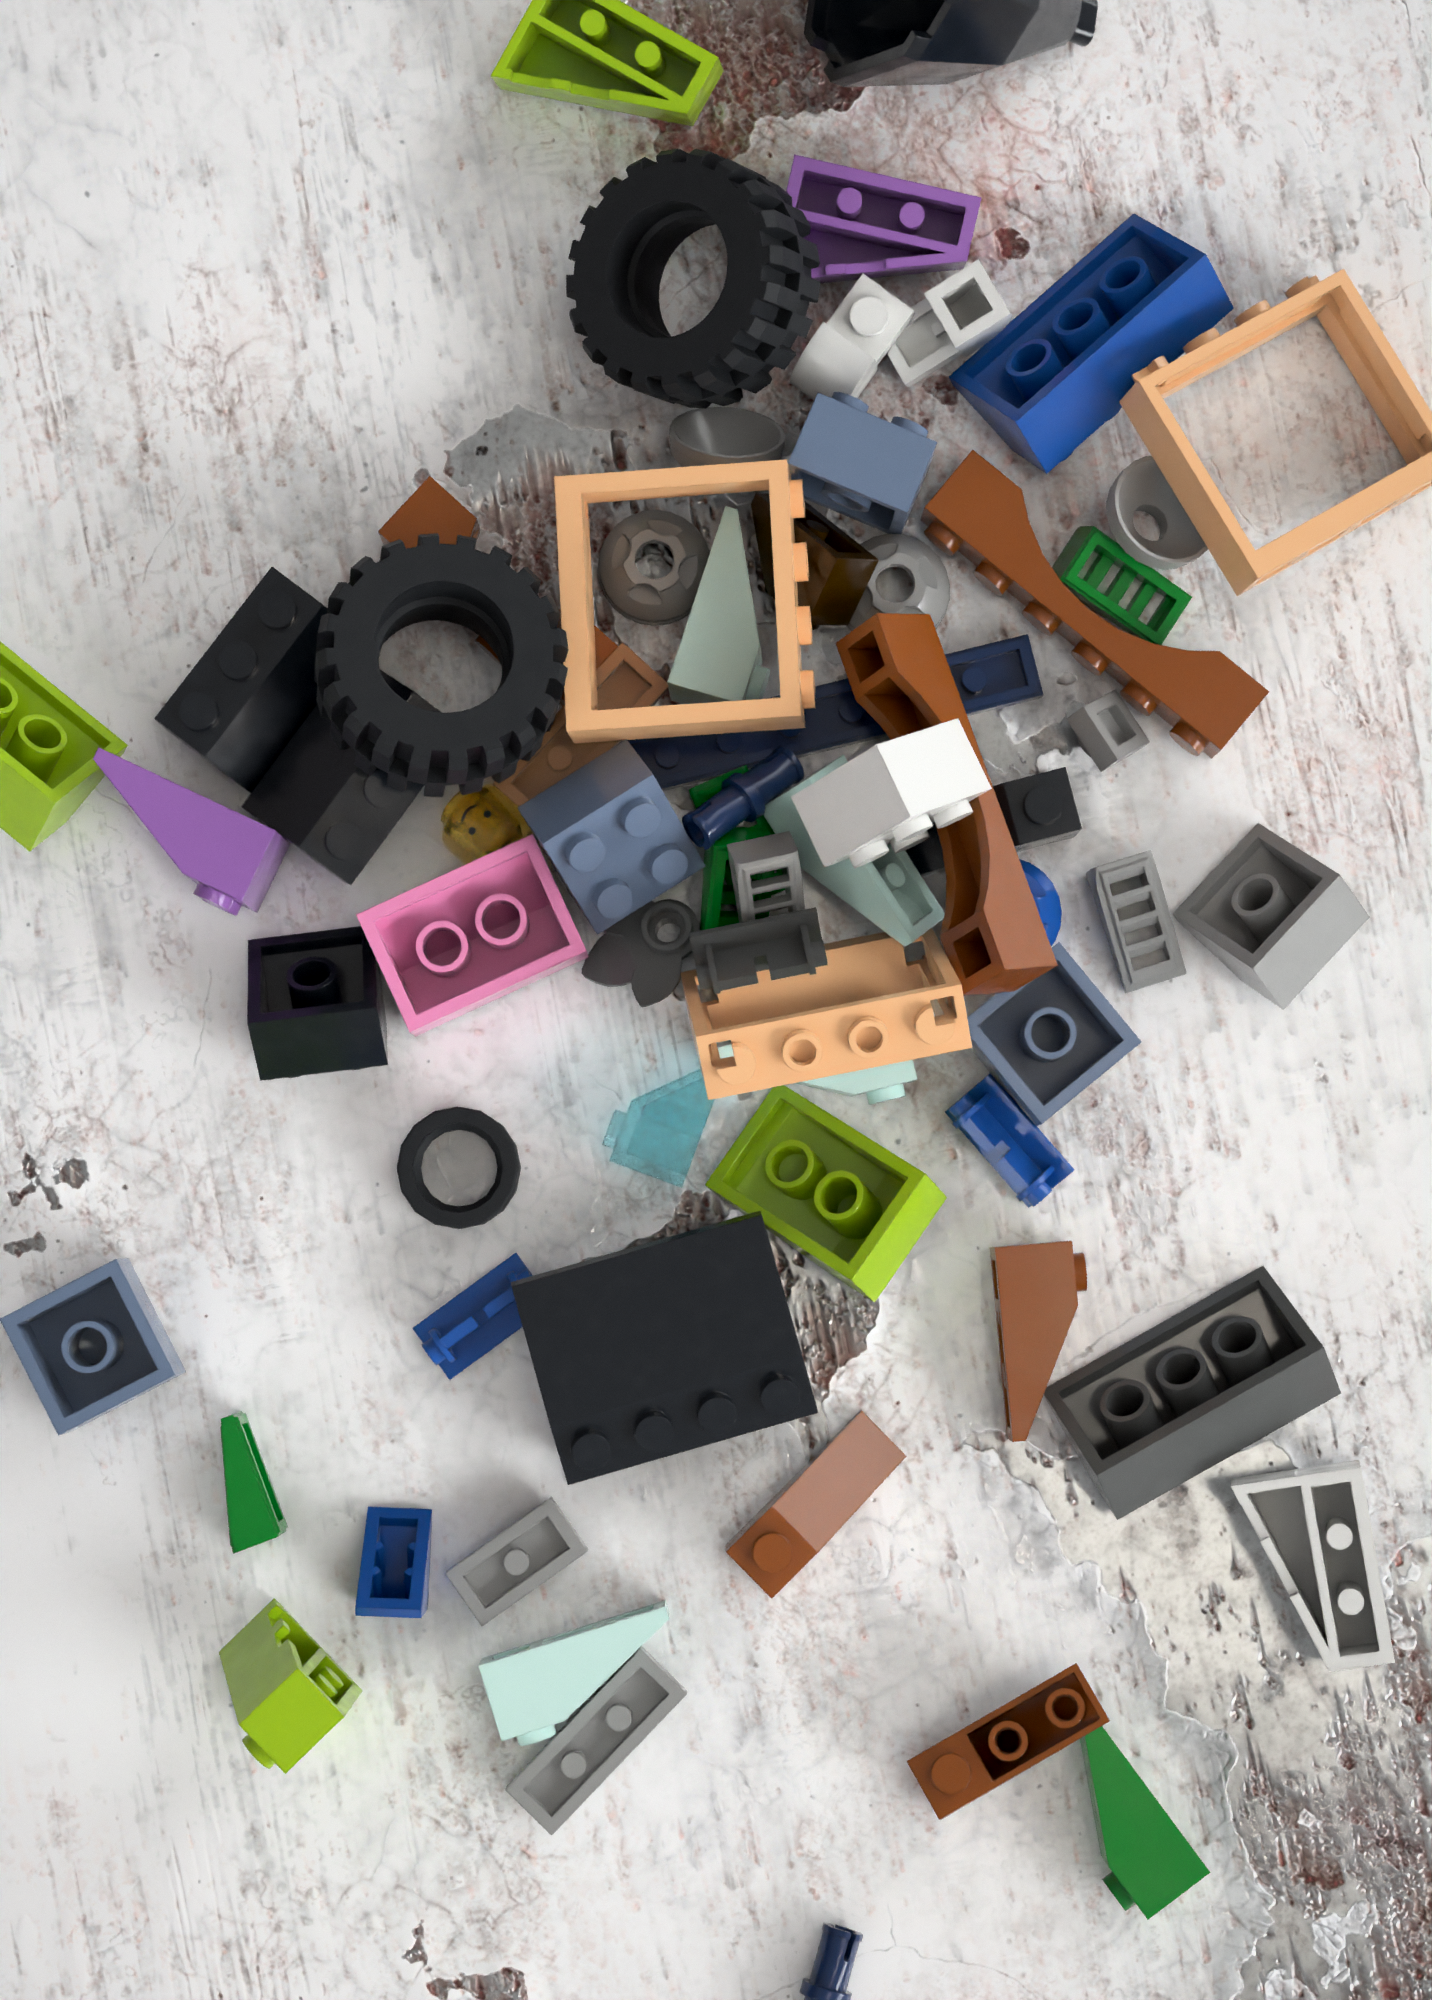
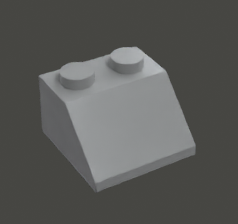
M1259 823L1253 827L1172 914L1185 929L1242 982L1283 1010L1370 918L1340 874Z

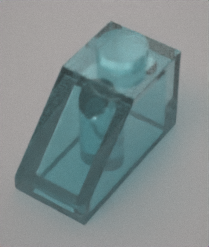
M701 1069L631 1100L627 1113L615 1109L602 1144L613 1149L609 1160L611 1163L676 1187H683L715 1100H708Z

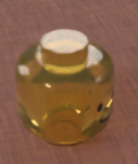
M485 784L482 786L481 791L463 796L459 791L448 802L441 815V822L444 824L442 831L443 843L447 850L464 865L533 834L519 812L518 806L493 784Z

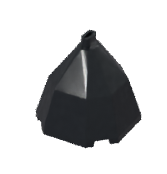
M808 0L804 35L810 46L825 52L829 61L824 68V72L829 81L842 87L949 84L1063 46L1068 41L1082 47L1087 46L1094 36L1098 2L1097 0Z

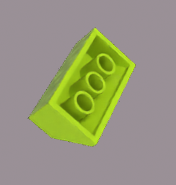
M0 642V828L30 852L63 826L105 777L103 771L93 760L98 747L121 757L128 745Z

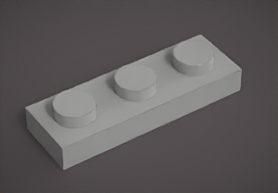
M641 1646L506 1786L505 1791L552 1836L687 1695V1690Z

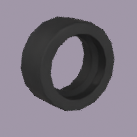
M458 1106L434 1111L416 1123L401 1144L397 1163L401 1192L413 1210L434 1225L455 1229L483 1225L503 1212L517 1191L521 1171L517 1146L505 1127L482 1111ZM456 1130L474 1132L486 1140L495 1153L497 1163L495 1183L487 1195L474 1204L464 1206L444 1204L432 1196L424 1184L421 1171L424 1153L431 1142L446 1132Z

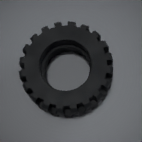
M679 148L661 151L656 156V162L644 157L626 168L628 175L626 179L621 180L613 177L599 192L604 197L597 208L589 205L580 221L581 224L585 225V229L580 241H572L568 259L575 261L574 274L566 275V297L576 301V308L571 309L569 313L574 331L586 336L582 341L583 349L592 362L602 365L605 375L621 385L633 388L634 391L689 408L706 409L712 403L727 406L740 402L743 398L742 389L756 394L771 383L772 377L769 372L774 367L786 369L796 356V352L791 347L797 336L806 338L813 320L807 318L806 314L809 302H818L820 282L811 278V269L819 267L820 261L817 244L804 239V237L810 234L811 226L803 211L792 206V197L783 188L767 180L765 176L728 158L725 159L713 152L694 149L687 153ZM717 225L722 233L727 251V273L721 295L710 313L699 324L682 334L671 336L662 319L659 304L660 282L665 266L675 249L688 236L707 226Z
M438 533L418 535L416 547L406 549L403 541L400 539L382 546L379 562L375 563L371 557L365 556L351 567L349 583L338 582L328 599L327 614L321 616L317 634L314 682L318 686L316 700L321 717L330 719V736L339 749L347 750L351 747L355 751V766L368 776L372 775L377 768L387 772L386 786L405 792L408 781L425 785L424 796L443 797L446 785L458 784L462 796L482 790L484 779L490 776L495 782L501 783L515 774L520 759L530 761L541 748L544 734L550 732L558 711L568 671L563 662L566 661L569 650L566 631L557 628L560 611L552 596L546 595L542 598L538 596L541 580L528 567H523L517 573L510 567L512 559L510 553L497 546L492 548L490 554L476 550V538L457 535L456 545L439 544ZM438 620L456 623L472 630L490 645L502 667L501 682L493 696L471 709L452 713L424 710L402 699L384 680L379 670V654L382 645L397 631L418 622Z

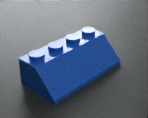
M1132 214L948 378L953 386L1012 451L1047 474L1056 465L1067 459L1082 442L1120 411L1122 406L1119 401L1135 384L1131 377L1132 374L1147 367L1154 359L1160 356H1165L1168 363L1173 362L1184 353L1183 347L1188 342L1205 331L1212 329L1234 307L1205 253L1138 215Z

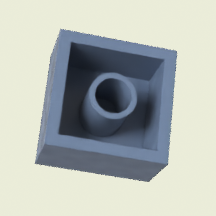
M818 392L788 461L791 480L803 479V495L806 500L885 533L902 534L928 473L937 442L927 438L928 430L909 419L893 417L892 421L888 422L867 413L869 406L856 397L842 392H834L831 398Z
M627 739L518 807L519 812L569 894L597 935L705 867L703 860L653 773Z
M1060 942L1052 947L1058 966L1014 992L996 993L967 1017L972 1048L970 1049L1036 1126L1047 1121L1142 1042Z
M129 1258L114 1259L0 1318L58 1436L72 1432L186 1373Z

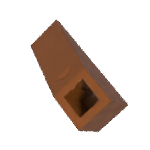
M1075 1663L908 1760L907 1763L939 1820H942L1093 1732L1110 1720L1079 1666Z

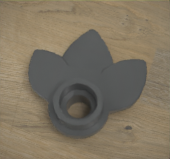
M665 899L657 902H648L604 930L605 934L598 939L589 952V957L585 959L582 975L596 984L607 987L624 986L631 983L634 996L641 1007H647L664 1000L676 989L680 982L682 960L693 952L689 933L700 931L697 916L689 906L677 900ZM669 923L677 925L680 928V934L677 939L672 942H663L658 939L657 933L663 925Z

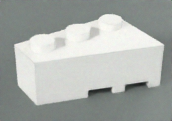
M1353 1460L1231 1479V1488L1240 1505H1242L1260 1539V1543L1274 1565L1329 1672L1395 1663L1360 1461Z

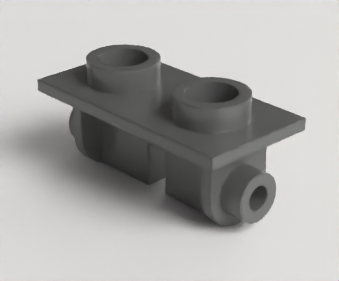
M816 907L689 933L700 991L713 988L714 995L720 994L722 990L757 984L756 972L769 969L771 980L806 973L813 975L816 974L815 967L828 965Z

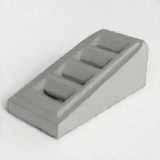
M790 831L726 844L739 923L755 920L756 914L788 908L789 913L805 910L798 848ZM782 869L783 875L751 882L750 875ZM785 888V895L753 901L752 895Z
M1151 850L1090 869L1086 876L1124 992H1132L1187 974ZM1139 875L1142 887L1112 896L1109 884ZM1147 900L1150 912L1119 921L1116 909ZM1155 924L1158 936L1128 946L1126 945L1123 934ZM1163 948L1166 957L1165 961L1133 970L1131 958Z

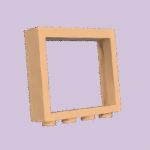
M1344 269L1322 281H1319L1316 275L1308 278V276L1303 278L1285 292L1287 300L1272 308L1267 300L1253 305L1234 319L1237 327L1222 335L1219 334L1216 328L1205 331L1183 347L1186 353L1184 356L1171 363H1168L1165 356L1154 359L1147 367L1132 374L1131 377L1135 384L1119 401L1236 596L1243 594L1432 486V412ZM1317 316L1407 465L1255 550L1165 403L1164 398Z
M787 459L554 476L561 629L566 631L569 649L566 661L563 662V665L568 668L564 686L566 732L574 744L805 728L804 709L815 708L816 693L814 671L802 670L801 645H812V622L810 606H798L797 582L809 581V567L806 542L795 543L794 518H805L803 479L791 480ZM769 490L780 698L598 710L588 504Z
M929 929L912 942H923L925 955L922 956L923 959L906 962L902 944L886 932L824 944L828 965L815 967L816 974L810 975L806 973L771 980L769 969L756 972L757 984L722 990L720 994H717L718 1000L703 1003L700 1001L697 989L699 982L696 969L681 972L691 1031L708 1100L972 1048L962 984L933 929ZM731 1040L734 1056L720 1059L716 1043Z

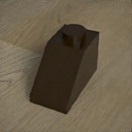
M755 493L751 502V509L765 591L775 599L770 499L767 493ZM804 500L805 518H794L795 543L806 542L809 581L797 582L798 606H810L812 630L818 629L820 625L848 626L879 559Z

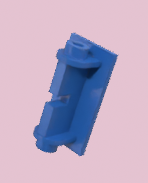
M991 1073L945 1111L953 1121L952 1125L962 1131L1017 1194L1015 1197L1019 1201H1023L1028 1208L1036 1206L1052 1191V1188L1075 1170Z
M514 1253L412 1328L423 1344L421 1345L435 1365L441 1367L449 1380L523 1327L511 1282L533 1275L517 1253Z

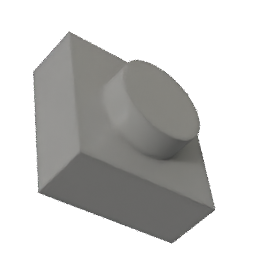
M1116 689L1083 706L1066 718L1076 733L1081 748L1093 759L1100 772L1129 757L1150 743Z

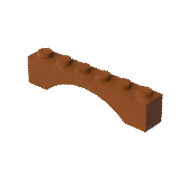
M974 450L968 454L924 507L920 521L928 526L924 534L936 547L950 556H953L957 551L977 566L973 574L985 587L999 596H1002L1007 591L1026 606L1022 614L1035 628L1048 636H1051L1055 631L1074 646L1071 654L1077 662L1097 676H1100L1105 671L1123 686L1120 695L1128 704L1146 716H1150L1153 711L1173 727L1169 731L1172 739L1192 755L1199 756L1203 751L1212 759L1223 749L1269 693L1265 687L1220 651H1190L1154 644L1119 630L1089 610L1061 582L1043 555L1028 520L1022 489Z
M876 613L836 642L855 700L874 718L891 740L958 718L992 788L969 802L973 813L940 829L937 828L943 850L946 874L945 915L940 932V939L945 953L962 984L964 996L1014 992L1055 968L1058 964L930 614Z

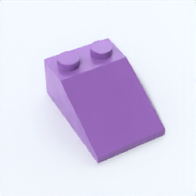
M98 747L93 760L179 870L197 883L193 894L234 916L238 915L241 906L258 913L290 844L276 830Z

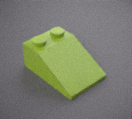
M785 1085L771 1089L705 1184L708 1189L745 1215L761 1211L765 1228L874 1303L947 1199L945 1194L926 1173Z

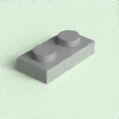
M551 1496L447 1570L445 1575L480 1625L484 1626L588 1552V1548Z

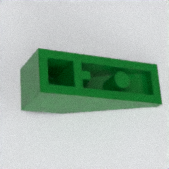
M1101 1726L1082 1737L1080 1742L1100 1853L1112 1871L1102 1880L1125 1911L1136 1904L1147 1920H1149L1207 1876L1210 1871Z

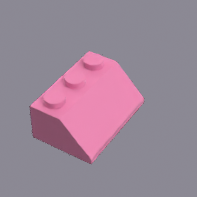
M533 834L356 914L406 1026L415 1037L589 957Z

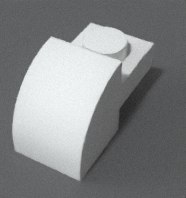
M979 259L925 292L926 298L911 307L915 315L887 352L888 357L907 387L916 384L960 355L969 356L997 336L1011 322L1012 314Z
M862 273L828 322L825 323L823 321L809 341L792 371L790 383L813 400H815L818 392L831 398L834 392H842L858 398L878 371L877 365L915 315L914 310Z

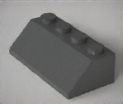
M1261 1266L1046 1387L1044 1396L1089 1477L1118 1520L1341 1394L1323 1345L1265 1267Z

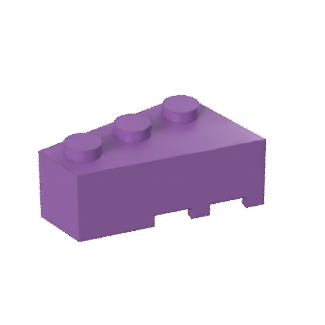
M795 154L786 192L792 197V206L803 211L811 226L810 234L804 237V239L817 244L820 264L819 267L811 269V278L819 281L820 284L858 280L862 273L871 279L963 269L967 262L981 197Z

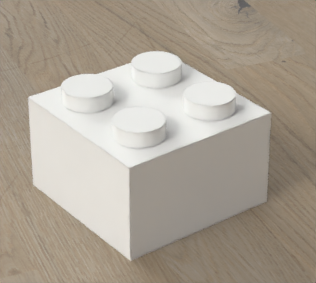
M957 718L876 744L791 796V799L823 866L827 867L850 859L853 867L857 868L889 852L887 845L891 844L896 854L925 841L930 837L927 830L933 827V822L940 829L973 813L969 802L992 788Z

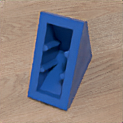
M368 1507L355 1605L356 1616L422 1618L428 1610L432 1509Z

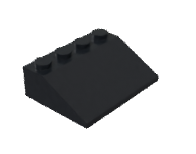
M761 1211L511 1282L550 1428L568 1485L818 1413Z

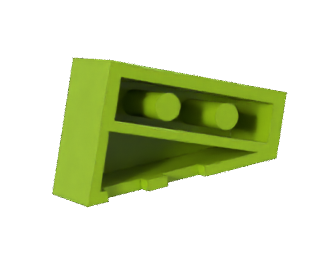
M532 0L494 68L491 77L502 90L693 126L724 70L719 57L619 0Z
M275 1598L219 1651L238 1724L247 1733L242 1739L243 1744L264 1767L270 1769L276 1764L285 1774L345 1717L362 1693V1689Z

